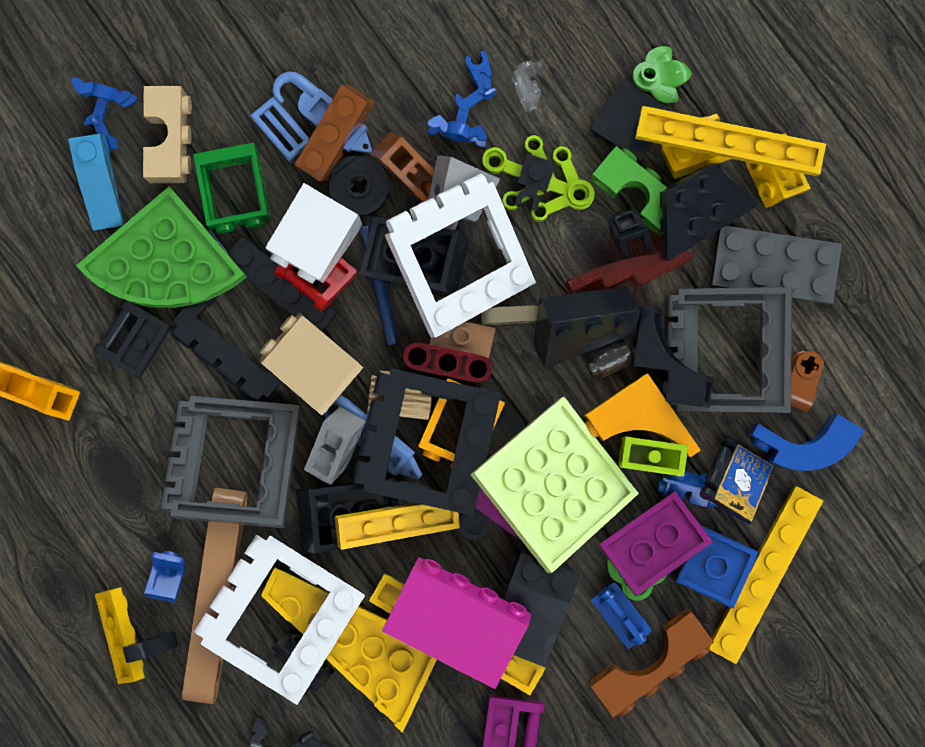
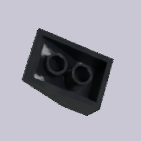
M373 217L360 276L408 288L385 237V234L389 233L386 221L389 219ZM443 228L410 245L433 295L447 297L458 291L469 245V239L460 231Z
M354 482L296 489L302 551L319 553L340 549L337 544L335 516L397 506V499L363 491V484Z
M520 553L517 556L502 599L509 603L516 602L521 604L531 614L529 626L513 654L514 656L545 667L569 608L580 576L579 574L558 567L552 573H547L535 557Z

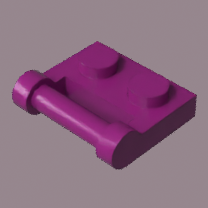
M490 695L483 747H515L519 711L528 712L523 747H536L540 714L544 713L545 703L537 700H522Z

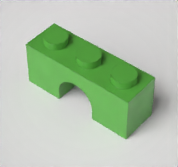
M616 146L592 174L590 181L612 199L626 187L639 189L644 194L646 200L645 208L640 213V216L645 225L661 237L665 232L660 231V219L662 218L660 192L667 187L660 182L661 178L655 171L648 167L644 169L636 163L637 158L633 153L625 148L621 150Z

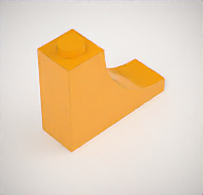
M648 373L642 375L584 415L587 420L585 422L587 429L592 436L598 437L601 441L618 433L639 430L657 434L674 444L688 445L687 457H692L700 451V448L669 403L665 402V397Z

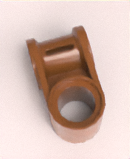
M800 351L792 356L791 407L806 412L813 405L817 386L824 368L823 359L816 352ZM808 360V363L812 364L811 370L801 366V361Z

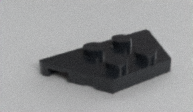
M706 164L661 191L660 208L662 210V218L660 219V231L665 232V251H661L662 261H671L757 207V202L715 164Z

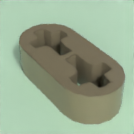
M539 306L489 308L481 313V325L536 323Z

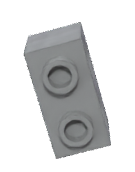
M342 407L335 410L323 421L304 470L331 485L347 469L366 421Z

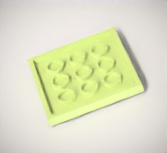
M565 397L555 401L470 474L547 573L555 571L639 494L595 436L591 435L585 423Z

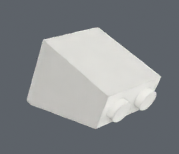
M304 183L265 248L272 253L270 259L280 266L286 268L290 264L299 269L297 275L312 284L315 279L324 283L363 224L358 214Z

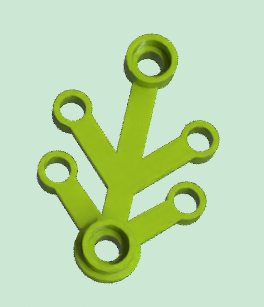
M536 135L529 136L525 141V151L530 155L547 160L542 149V139ZM530 141H537L539 148L531 150L528 147V143ZM560 146L556 148L552 157L553 162H556L557 166H561L567 183L556 179L554 174H552L547 192L553 191L562 196L546 204L539 202L538 207L545 210V215L537 217L531 211V217L536 222H543L549 214L568 206L575 210H584L594 200L595 192L592 185L585 180L579 179L571 161V152L567 147ZM490 148L483 155L482 163L487 172L491 174L505 172L519 178L523 166L507 160L505 152L500 148ZM558 152H565L568 158L565 161H559L556 154ZM496 157L500 160V165L492 167L489 164V160ZM525 188L517 192L509 191L503 196L502 204L506 210L515 211L519 208L516 205H507L506 199L509 196L517 198V195L525 190ZM580 190L584 193L585 197L583 200H576L573 193ZM537 191L538 196L544 194L542 192ZM530 198L522 199L521 203L530 200Z

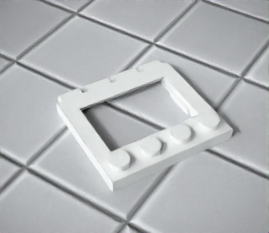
M482 173L462 182V188L456 185L436 196L438 205L435 199L430 198L411 208V216L405 211L386 221L389 233L385 234L386 240L427 331L432 338L442 335L536 283L493 182L487 183ZM484 208L489 228L498 249L502 250L507 265L435 302L410 245Z
M255 535L245 551V554L253 558L254 561L252 564H249L243 559L239 560L227 579L237 586L235 591L223 585L210 605L211 609L219 613L217 619L205 613L194 633L204 638L201 642L202 646L297 705L365 595L272 536H269L266 541L260 536ZM277 559L290 566L291 571L315 586L318 584L330 592L280 673L266 665L267 662L240 646L238 648L226 640Z

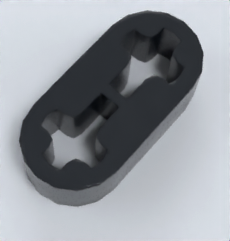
M169 631L126 645L122 649L126 663H130L178 646L175 631Z

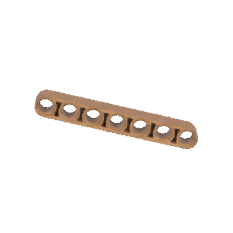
M216 487L212 501L239 504V506L247 507L248 494L245 491ZM208 521L182 699L186 701L214 705L218 696L223 658L202 646L201 642L204 638L194 633V630L205 613L217 619L219 613L211 609L210 605L223 585L234 591L235 585L227 579L239 560L244 527L242 524Z

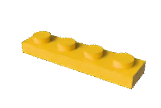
M418 503L335 516L337 544L341 550L460 528L458 512Z

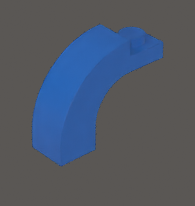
M831 414L819 433L812 440L799 445L784 440L760 424H752L746 435L753 439L751 444L766 453H768L769 449L772 450L766 460L771 464L789 470L809 471L828 467L844 458L854 448L865 430L839 414Z

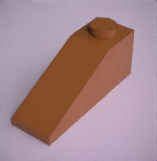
M389 132L370 155L418 201L422 203L428 200L434 169L402 136Z

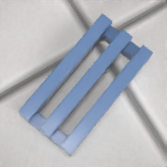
M274 96L250 115L290 163L295 160L296 156H300L309 141V137ZM272 106L302 139V143L298 145L269 111ZM264 114L293 147L291 152L284 147L261 120L260 116Z

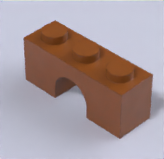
M341 85L295 165L320 182L330 180L332 169L345 155L342 150L346 142L356 129L362 127L376 101L352 85Z

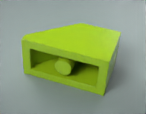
M621 437L618 467L684 477L688 445Z

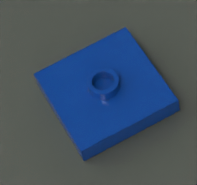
M701 525L712 540V543L683 564L676 582L734 609L759 552Z

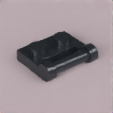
M123 300L120 305L122 307L120 313L101 344H96L93 352L134 377L141 379L172 326L136 304ZM132 315L138 317V320L117 354L114 353L111 349Z

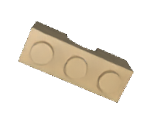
M144 86V117L150 124H165L168 127V136L161 145L143 147V178L149 183H186L187 174H191V158L187 156V144H191V128L187 126V114H191L192 104L191 97L187 96V93L181 86Z

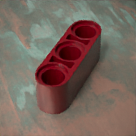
M412 343L404 351L405 364L415 372L474 384L486 382L492 372L490 361L485 356L425 343ZM421 349L426 353V361L422 365L415 366L410 362L409 356L413 350ZM445 355H451L457 361L456 368L450 372H445L439 367V361ZM475 361L483 362L486 365L487 372L481 378H475L469 372L470 365Z

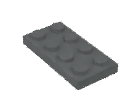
M725 226L718 230L710 286L717 288L792 287V299L832 305L834 303L842 244Z

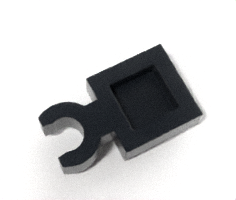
M526 154L517 185L525 187V190L517 195L516 207H520L522 199L530 198L533 201L531 211L535 212L539 205L537 191L546 194L556 162Z

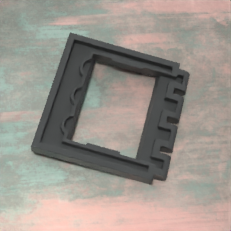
M792 287L679 289L678 295H667V317H678V322L667 323V343L670 348H678V353H674V355L685 366L697 373L699 305H712L713 307L761 305L760 397H743V394H711L710 408L668 402L669 405H677V411L791 413ZM666 371V377H669L670 371Z
M190 396L189 401H179L175 423L185 425V428H174L170 453L178 454L180 458L169 457L165 483L174 484L175 488H164L160 510L171 512L170 516L176 519L284 528L301 411L300 406ZM208 415L268 421L256 508L242 507L235 503L194 502Z

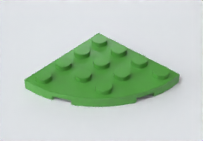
M170 186L76 265L87 278L110 294L134 304L156 308H176L201 303L225 293L247 278Z

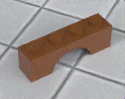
M684 609L662 626L664 634L663 650L659 658L651 666L638 671H630L612 663L588 681L590 687L613 718L618 714L624 716L635 707L634 702L643 695L646 698L653 695L660 688V682L668 676L670 679L675 678L685 670L684 664L693 658L698 660L710 651L709 646L714 642L690 610Z

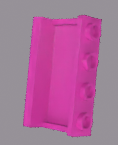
M418 558L382 632L496 689L529 626L531 614L521 604L516 602L509 603L499 598L498 594L493 590L479 588L471 584L465 576L458 573L452 574L442 569L441 565L434 560Z

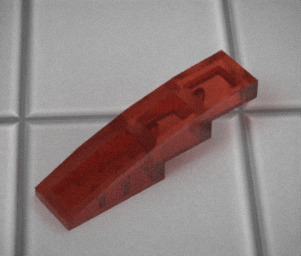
M683 252L671 261H662L661 253L628 258L592 269L567 280L565 285L570 294H573L597 281L603 290L610 289L630 278L636 289L690 262L694 256L692 252Z

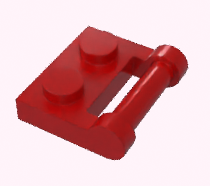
M340 258L324 283H321L327 288L324 293H321L308 281L298 276L297 272L292 269L294 266L290 264L286 268L278 265L274 274L281 280L285 278L315 303V308L323 312L331 304L332 300L356 277L358 271Z

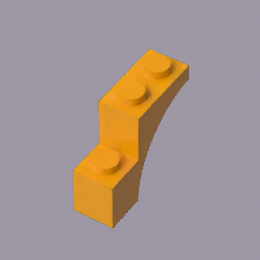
M0 362L1 397L35 409L43 414L70 420L80 394L79 391L62 383L36 376L16 366Z

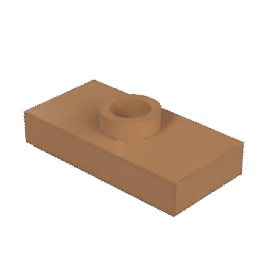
M463 322L436 338L431 337L429 344L479 354L489 359L496 328Z

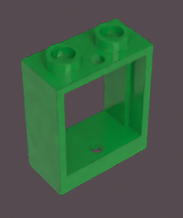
M254 142L193 154L206 226L210 230H216L217 234H225L235 231L234 227L246 225V228H256L265 225L264 221L272 220L259 150ZM251 163L260 210L217 218L209 171Z

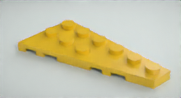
M276 566L261 596L304 635L330 592ZM358 606L326 659L358 690L364 693L374 703V706L381 713H384L403 733L437 659L382 632L387 619Z

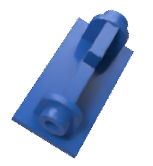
M686 469L684 477L662 474L663 480H659L657 491L662 492V496L668 497L673 492H676L683 501L686 491L691 492L689 503L709 509L712 506L718 507L713 502L700 497L701 489L706 487L704 482L708 474L700 476L689 473Z
M615 581L591 599V602L628 650L635 644L639 646L647 640L646 636L652 632V629Z

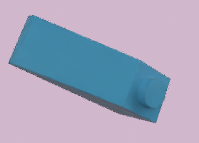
M94 134L69 138L75 173L93 231L123 226L124 222L106 135Z

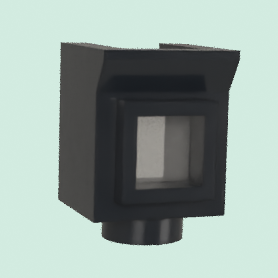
M636 208L630 211L620 210L613 217L607 219L610 236L623 260L629 259L626 241L637 237L641 238L646 252L652 250L649 228L643 222Z

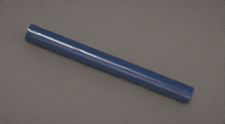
M371 225L360 228L365 250ZM372 280L387 346L397 345L399 341L385 283Z

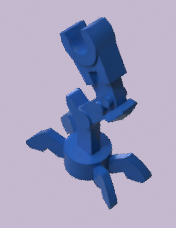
M484 51L480 52L482 63L479 65H474L469 56L465 59L466 69L478 89L465 99L456 94L455 103L459 109L456 121H449L447 123L441 115L433 117L427 122L429 135H436L439 132L443 137L454 141L476 142L478 147H486L487 135L480 125L474 128L466 125L470 108L483 99L489 100L496 94V88L491 89L492 72L488 56Z
M73 77L71 82L80 95H83L85 98L89 96L97 98L94 112L85 119L84 125L87 127L94 125L97 134L106 135L109 153H111L112 149L119 150L116 138L110 136L104 123L108 103L116 101L118 105L126 108L137 102L138 98L128 91L123 90L121 92L112 87L92 82L86 83L82 79Z

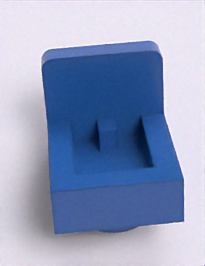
M171 551L153 552L151 558L153 566L144 592L145 597L176 603L186 571L184 559L179 554Z

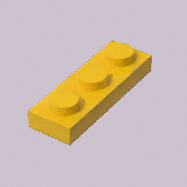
M121 587L95 594L118 684L135 682L145 678L143 660L126 663L122 649L126 645L135 643V630L130 624L127 612L128 604Z

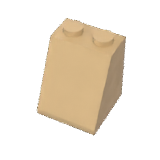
M299 313L296 317L291 315L280 327L283 332L276 341L271 338L260 351L263 356L259 360L313 409L323 415L363 367L302 314Z

